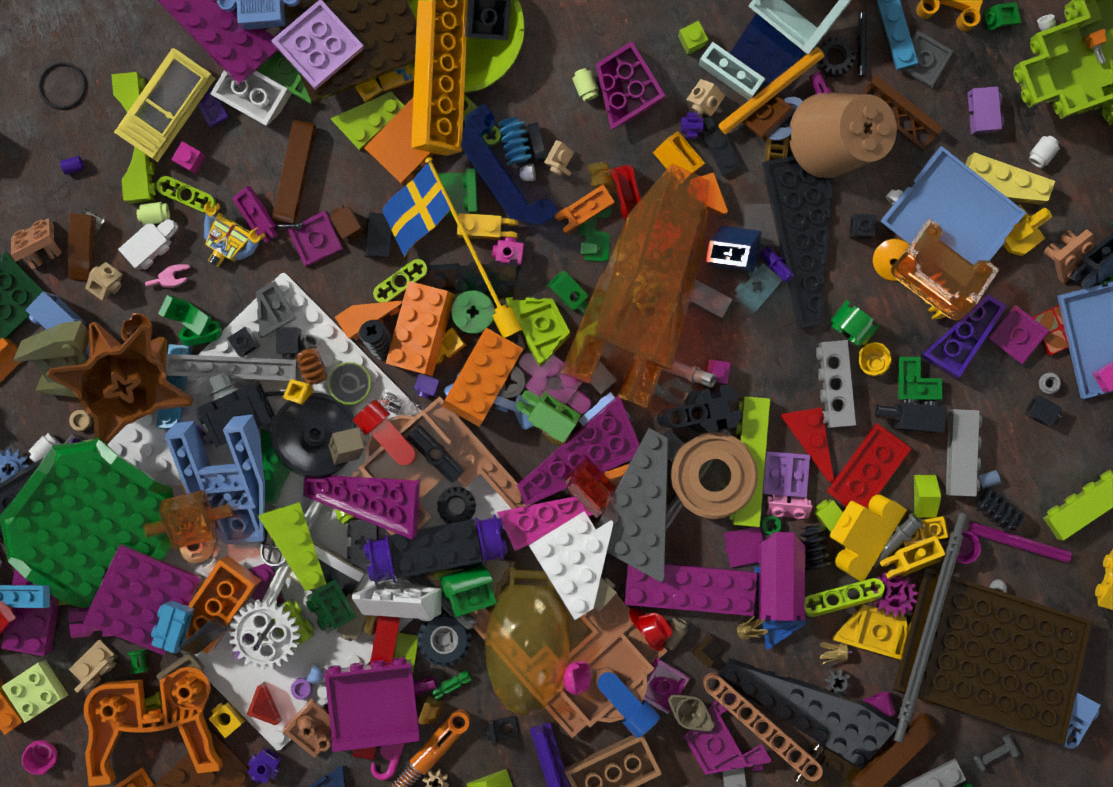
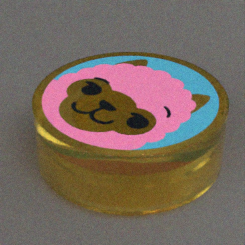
M367 616L364 625V633L366 635L374 636L378 616Z

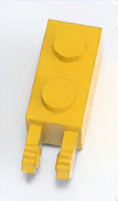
M458 213V217L469 238L501 240L503 237L517 238V233L501 231V225H518V220L507 219L494 215ZM457 227L458 237L464 238L459 227Z
M935 535L898 550L893 556L882 560L880 564L882 567H886L895 563L897 569L890 570L886 574L887 578L890 579L898 575L902 577L938 563L946 554Z

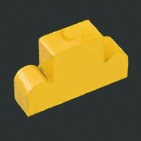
M880 494L872 497L869 502V509L854 501H850L830 534V538L845 547V550L840 551L836 557V566L860 582L866 579L907 511L897 502Z

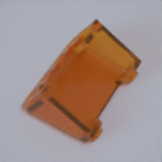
M928 218L893 264L891 273L898 281L944 315L953 320H960L979 302L999 269L986 260H979L974 265L939 240L943 230L938 223Z

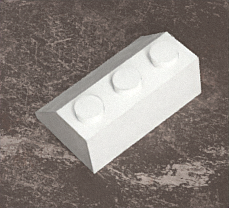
M223 71L211 95L268 126L281 113L291 93L286 87L257 71L240 85Z

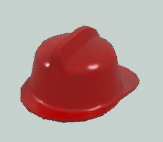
M631 608L629 617L634 626L654 650L658 652L663 651L664 642L673 634L666 619L658 613L645 614L640 609Z

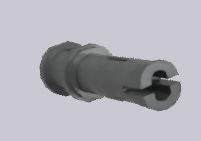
M911 513L909 515L910 518L906 522L896 527V533L890 537L873 565L875 568H878L881 565L880 562L888 558L904 542L910 541L919 529L925 527L924 523L915 514Z

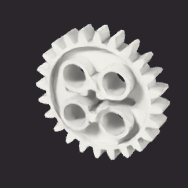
M259 599L255 601V606L249 602L246 605L247 609L242 607L239 610L240 614L236 613L233 617L236 621H232L230 624L234 629L230 630L229 635L234 636V638L229 643L236 644L232 651H240L238 659L245 657V665L252 661L253 668L260 664L261 670H264L266 664H268L269 668L273 669L275 663L280 667L283 664L282 659L287 662L290 659L288 654L294 655V648L299 645L296 639H299L301 634L295 633V631L300 628V625H293L297 618L289 617L292 612L291 610L283 611L284 604L278 608L276 600L272 605H269L268 599H265L263 605H261ZM257 616H263L266 620V623H259L257 621ZM275 619L276 621L259 648L255 650L254 646L270 621ZM275 628H282L284 635H278L275 632ZM245 634H252L254 641L247 640ZM269 645L272 647L273 652H266L263 646Z

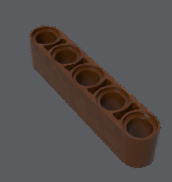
M295 119L292 123L273 210V221L288 224L296 223L316 133V124Z
M925 712L920 714L907 726L903 743L893 740L852 779L850 784L852 787H883L936 736L940 729Z

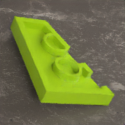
M389 92L330 119L360 151L392 120L404 105L392 92Z

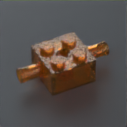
M200 490L162 500L159 511L162 521L144 524V532L147 533V538L166 533L172 548L177 549L215 539L217 531L215 520L233 517L232 508H229L231 507L230 503L211 508L205 491Z

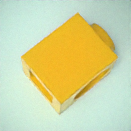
M227 702L225 705L222 703L218 704L211 710L213 715L209 718L224 738L246 721L230 702ZM222 713H227L230 716V723L223 722L221 719Z

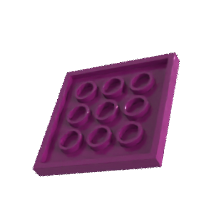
M120 544L83 623L165 655L166 650L152 646L153 638L151 633L155 625H158L160 619L157 617L158 610L161 605L169 601H175L188 606L201 577Z

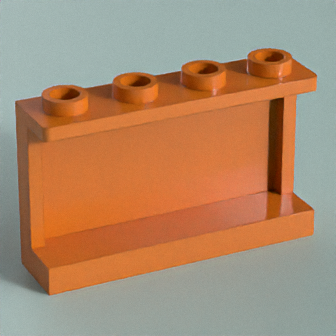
M413 98L364 147L402 186L410 183L416 177L415 173L427 164L425 163L426 158L432 157L435 154L411 148Z

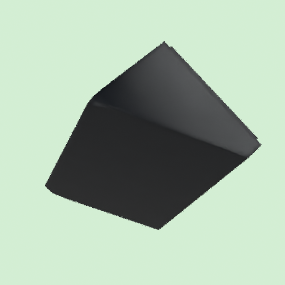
M216 616L183 642L179 648L192 654H198L225 632L228 627L219 616Z

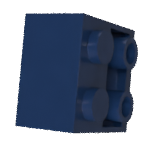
M720 226L710 240L706 262L714 268L753 273L762 231Z

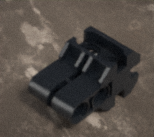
M728 385L691 391L685 398L684 405L661 410L657 415V422L663 428L689 426L697 433H712L718 431V429L734 428L742 418L741 410L730 412L728 401L738 399L737 391Z

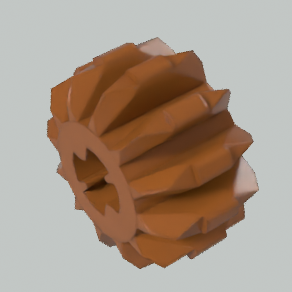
M306 349L298 353V365L307 384L310 386L317 385L327 379L326 368L317 349Z

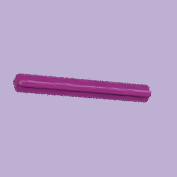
M970 522L968 526V531L977 536L1068 563L1072 557L1070 551L974 522Z

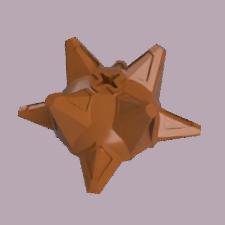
M97 322L89 324V359L86 363L50 368L48 373L49 378L74 392L86 412L94 418L95 439L100 438L107 445L126 424L134 423L146 415H151L157 409L190 407L194 401L193 397L167 381V341L164 337H158L151 341L150 327L146 325H141L124 344H121Z

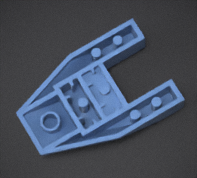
M253 415L234 416L224 427L223 432L235 464L211 466L195 421L175 423L165 434V439L184 489L225 544L264 541L265 527L258 515L265 513V481L260 434Z

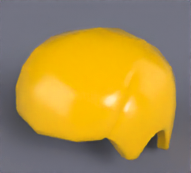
M878 342L866 344L859 352L860 368L869 376L877 377L884 375L891 365L890 351L884 344Z

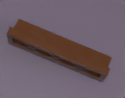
M877 75L861 93L867 94L871 89L879 98L884 99L887 104L893 106L897 132L922 151L927 148L934 137L943 129L941 125ZM907 117L911 121V128L903 129L900 126L899 118ZM923 130L930 135L924 144L917 140L916 131Z

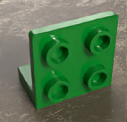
M475 168L466 169L464 173L438 174L457 215L458 213L478 214ZM451 210L445 216H453Z

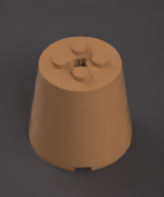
M847 93L815 94L804 100L793 114L790 128H792L790 146L796 161L806 172L819 178H836L886 156L896 139V119L889 105L874 95Z

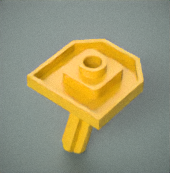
M1043 208L1032 216L1026 213L1017 224L1013 225L1014 228L1004 239L1003 246L1009 253L1023 256L1043 241L1045 237L1038 227L1051 219L1050 210Z

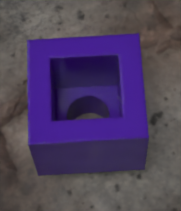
M419 373L414 389L418 390L417 395L429 399L430 395L436 396L441 381Z

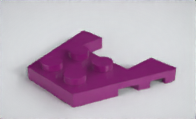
M728 693L724 697L726 703H732L735 700L733 693ZM717 700L708 709V713L714 723L712 730L690 729L684 735L705 775L770 763L772 761L762 744L745 754L741 753L720 716L727 709Z

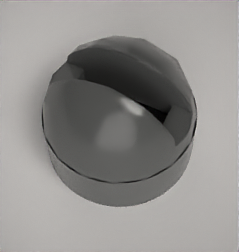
M305 335L300 343L302 351L303 349H317L319 346L318 340L311 335Z

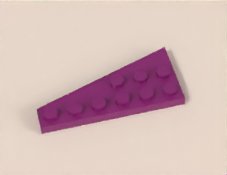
M156 0L238 85L244 82L279 51L271 41L276 36L261 28L243 30L238 24L236 14L223 11L218 4L210 0Z

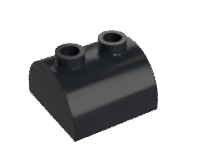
M468 0L465 37L507 40L511 0Z

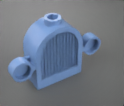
M217 0L219 7L225 12H231L237 8L238 24L243 30L286 26L285 4L293 7L298 5L300 0Z

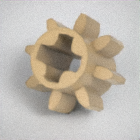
M438 769L435 773L429 770L428 774L430 777L423 778V782L427 783L425 787H435L432 782L435 778L439 779L437 787H449V784L445 782L448 774L443 776L440 773L441 769Z

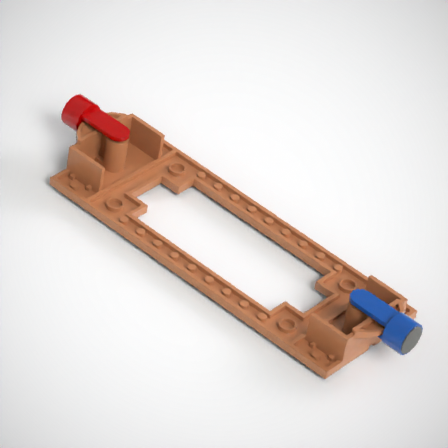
M440 396L425 410H421L415 417L399 415L387 419L391 414L376 399L367 404L353 418L352 421L366 436L370 433L371 435L365 447V461L349 477L420 481V500L445 478L406 439L420 424L465 469L457 479L464 488L481 474L511 509L525 506L517 487L518 483L454 412L442 406L444 400ZM432 449L430 456L433 459L441 458V452L438 449ZM420 502L417 530L433 517ZM387 530L390 535L397 534V533H394V532H392V531ZM434 574L427 575L444 593L440 580H435ZM617 594L612 597L600 612L593 608L580 617L592 632L561 660L547 644L530 658L486 608L469 613L477 621L473 628L572 738L586 725L591 727L597 721L614 722L622 720V723L633 736L639 738L658 722L660 715L643 699L647 691V675L654 670L652 663L656 657L660 659L667 650L664 648L663 651L658 652L648 644L644 636L632 623L629 617L630 608L624 604ZM585 661L590 666V688L588 691L582 692L581 695H573L566 691L563 684V672L571 662Z

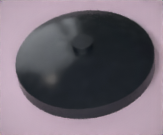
M312 393L302 405L288 401L278 411L273 422L271 441L274 452L286 468L298 475L310 478L332 475L345 467L348 462L334 465L329 449L330 439L333 433L357 428V425L352 421L354 416L345 404L327 394Z

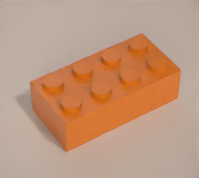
M408 281L386 364L433 377L455 294Z
M485 328L442 406L480 427L523 348Z
M228 555L220 559L188 605L195 610L186 639L216 616H219L229 629L230 624L235 620L233 617L236 613H240L239 610L246 605L262 580ZM228 629L202 651L208 654L214 650Z

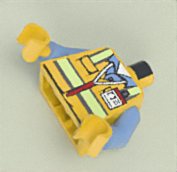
M211 201L207 202L204 206L206 213L204 239L206 240L205 245L214 250L208 261L219 267L225 257L235 262L252 255L259 241L265 238V234L263 233L258 237L256 234L258 228L249 232L222 214L218 213L216 215L220 205L217 203L213 209L210 206Z

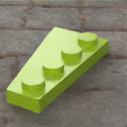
M297 502L259 514V519L304 590L308 591L326 585L301 503Z

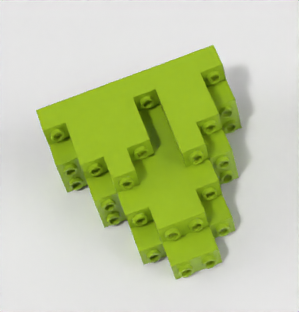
M1071 0L1064 6V14L1069 22L1041 31L1031 37L1030 47L1037 56L1017 64L1014 67L1013 75L1016 82L1020 83L1022 99L1029 108L1043 102L1049 103L1054 101V111L1062 119L1076 113L1081 114L1103 107V117L1110 126L1113 125V0ZM1105 29L1106 32L1104 34L1107 41L1101 45V49L1106 62L1098 64L1093 49L1088 50L1082 40L1092 32Z

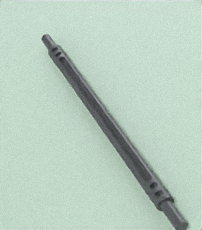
M963 513L958 514L954 532L950 534L946 555L905 697L902 701L900 714L898 715L899 724L894 741L903 743L908 722L911 723L912 720L911 717L914 713L913 710L916 706L917 696L957 556L959 555V549L964 537L962 533L967 519V515Z

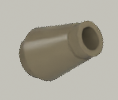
M676 616L669 620L668 623L673 634L664 642V646L671 650H675L689 630L687 628L689 623Z

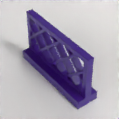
M551 722L530 727L547 786L570 787Z

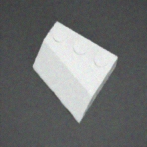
M387 580L378 582V586L374 584L352 595L353 601L363 615L419 618L422 621H431L434 617L441 614L442 589Z

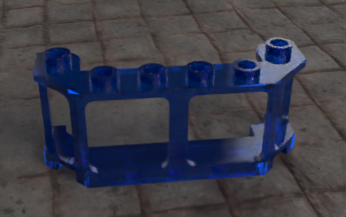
M483 103L466 115L461 148L510 219L535 224L545 223L559 213V210L549 199H541L531 205L528 204L483 138V135L491 131L496 123L493 113Z

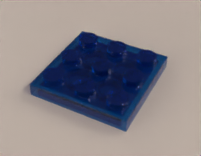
M756 13L729 54L764 77L765 80L762 84L768 86L802 59L806 52Z

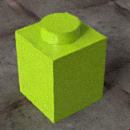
M699 21L681 29L678 34V38L687 55L705 47L708 42V38Z
M825 499L816 506L817 510L814 514L823 526H826V530L831 533L843 512L834 500L827 502Z

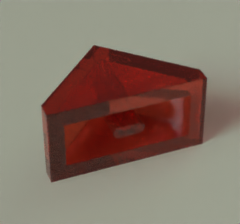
M264 681L257 686L247 715L272 725H277L282 721V718Z

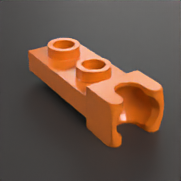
M603 184L555 214L554 217L558 221L562 219L569 220L568 225L563 228L565 234H569L579 228L580 225L615 204Z

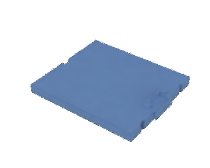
M940 146L913 179L915 182L911 188L908 186L880 222L965 287L975 276L973 273H977L986 261L989 262L1005 242L1004 239L1014 228L1013 225L1017 224L1026 212L944 147Z
M1113 281L1107 282V286L1104 287L1102 285H1095L1086 289L1057 295L1078 389L1082 399L1096 396L1098 393H1108L1101 390L1092 373L1113 361Z

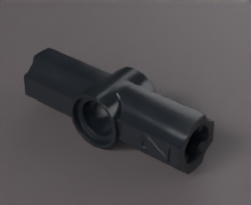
M420 424L406 437L426 458L427 462L433 465L451 484L465 471L445 450L443 445L439 444ZM438 449L441 452V458L433 459L430 456V451Z

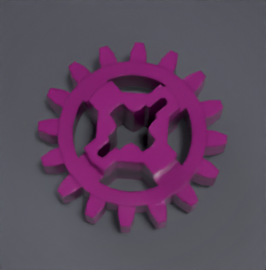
M885 572L881 576L882 579L877 577L876 579L881 580L884 584L883 600L880 598L872 601V605L879 606L877 612L884 610L885 617L892 613L893 618H896L898 613L901 617L905 616L906 611L910 613L913 609L912 606H915L917 600L914 598L918 595V592L913 591L916 585L909 584L911 578L903 579L899 575L888 579ZM872 585L871 589L874 591V594L878 593L879 588ZM898 591L897 595H894L891 598H889L890 595Z

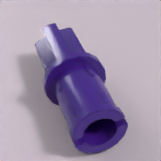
M770 246L760 251V256L767 262L769 269L775 271L782 281L789 282L794 277L791 270L784 264V259L778 257Z

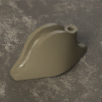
M670 695L668 697L672 713L682 727L701 731L712 730L714 723L706 706L700 699L689 695Z

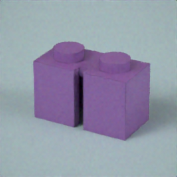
M998 87L973 88L967 93L969 112L974 111V115L969 116L971 135L997 133L1004 125V116L1000 113L1002 94L999 93Z

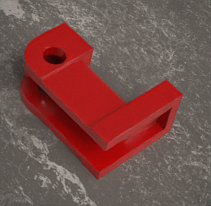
M627 164L609 169L610 176L615 181L623 220L645 215L633 167Z

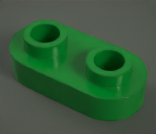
M210 321L203 336L197 335L189 328L184 327L179 332V338L183 345L195 346L218 340L222 336L223 330L219 322Z

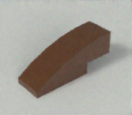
M70 213L68 233L69 279L88 281L89 274L93 269L96 239H94L96 217L92 215Z

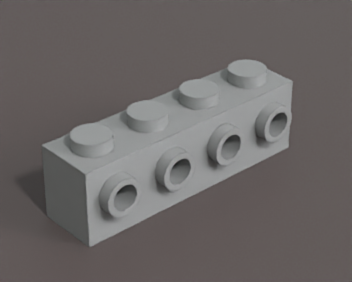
M949 410L946 495L976 496V493L980 490V481L977 479V471L981 467V460L978 458V449L981 448L982 443L979 436V428L982 426V416L979 415L980 410Z

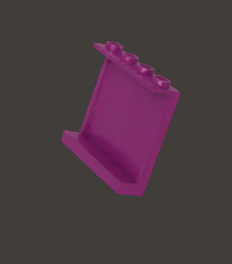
M405 657L393 659V662L384 663V660L372 661L370 665L353 663L350 664V667L346 668L335 665L328 667V670L324 671L323 677L326 684L332 734V752L420 741L411 659L406 660Z

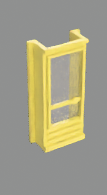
M172 48L114 133L159 162L216 78L184 54Z

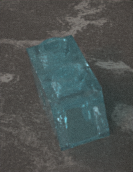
M764 263L760 267L755 265L754 272H749L748 274L751 278L746 283L742 281L734 290L737 293L734 298L752 314L759 309L782 281ZM752 283H753L754 285L757 284V283H759V284H760L759 289L761 290V292H760L759 290H757L756 292H754V291L752 290V289L754 288V286L752 285Z

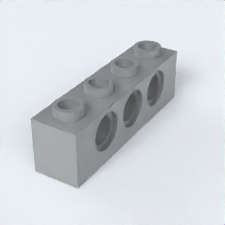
M848 340L819 343V347L816 348V357L821 362V369H818V378L823 383V390H820L821 402L825 404V411H822L823 423L827 424V428L856 425ZM831 357L838 361L836 369H832L828 365V360ZM833 378L840 382L838 390H833L830 386ZM836 399L842 403V408L838 412L832 407V403Z

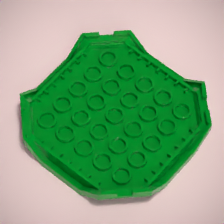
M100 438L83 440V442L52 445L40 465L13 501L0 514V524L8 562L28 581L35 585H50V594L62 602L80 608L91 606L120 544L162 561L180 532L172 486L154 479L118 455Z

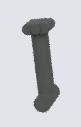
M1010 734L1003 737L1005 744L982 757L978 755L973 757L980 771L986 769V764L1010 752L1013 758L1020 755Z

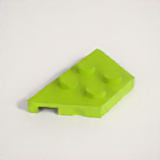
M507 297L506 303L508 307H512L522 327L521 333L538 366L541 367L570 337V331L553 299L526 298V300H513V297Z

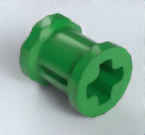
M147 649L128 652L132 665L130 674L150 671L146 661Z

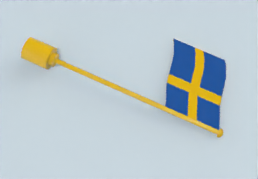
M428 157L425 160L427 164L410 183L392 196L382 209V212L405 257L412 246L435 228L451 210L498 307L494 309L496 314L492 315L502 337L511 336L521 331L522 327L512 307L507 308L506 304L501 306L432 163L433 159Z

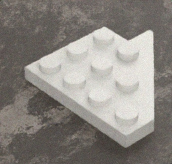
M585 511L529 545L574 620L594 608L613 527V521L610 520L595 529Z

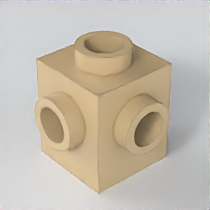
M700 79L686 100L692 105L691 109L694 112H698V115L706 114L712 116L725 95L715 84Z
M105 262L100 267L96 266L92 269L85 289L99 299L104 300L111 293L115 294L120 289L122 273Z

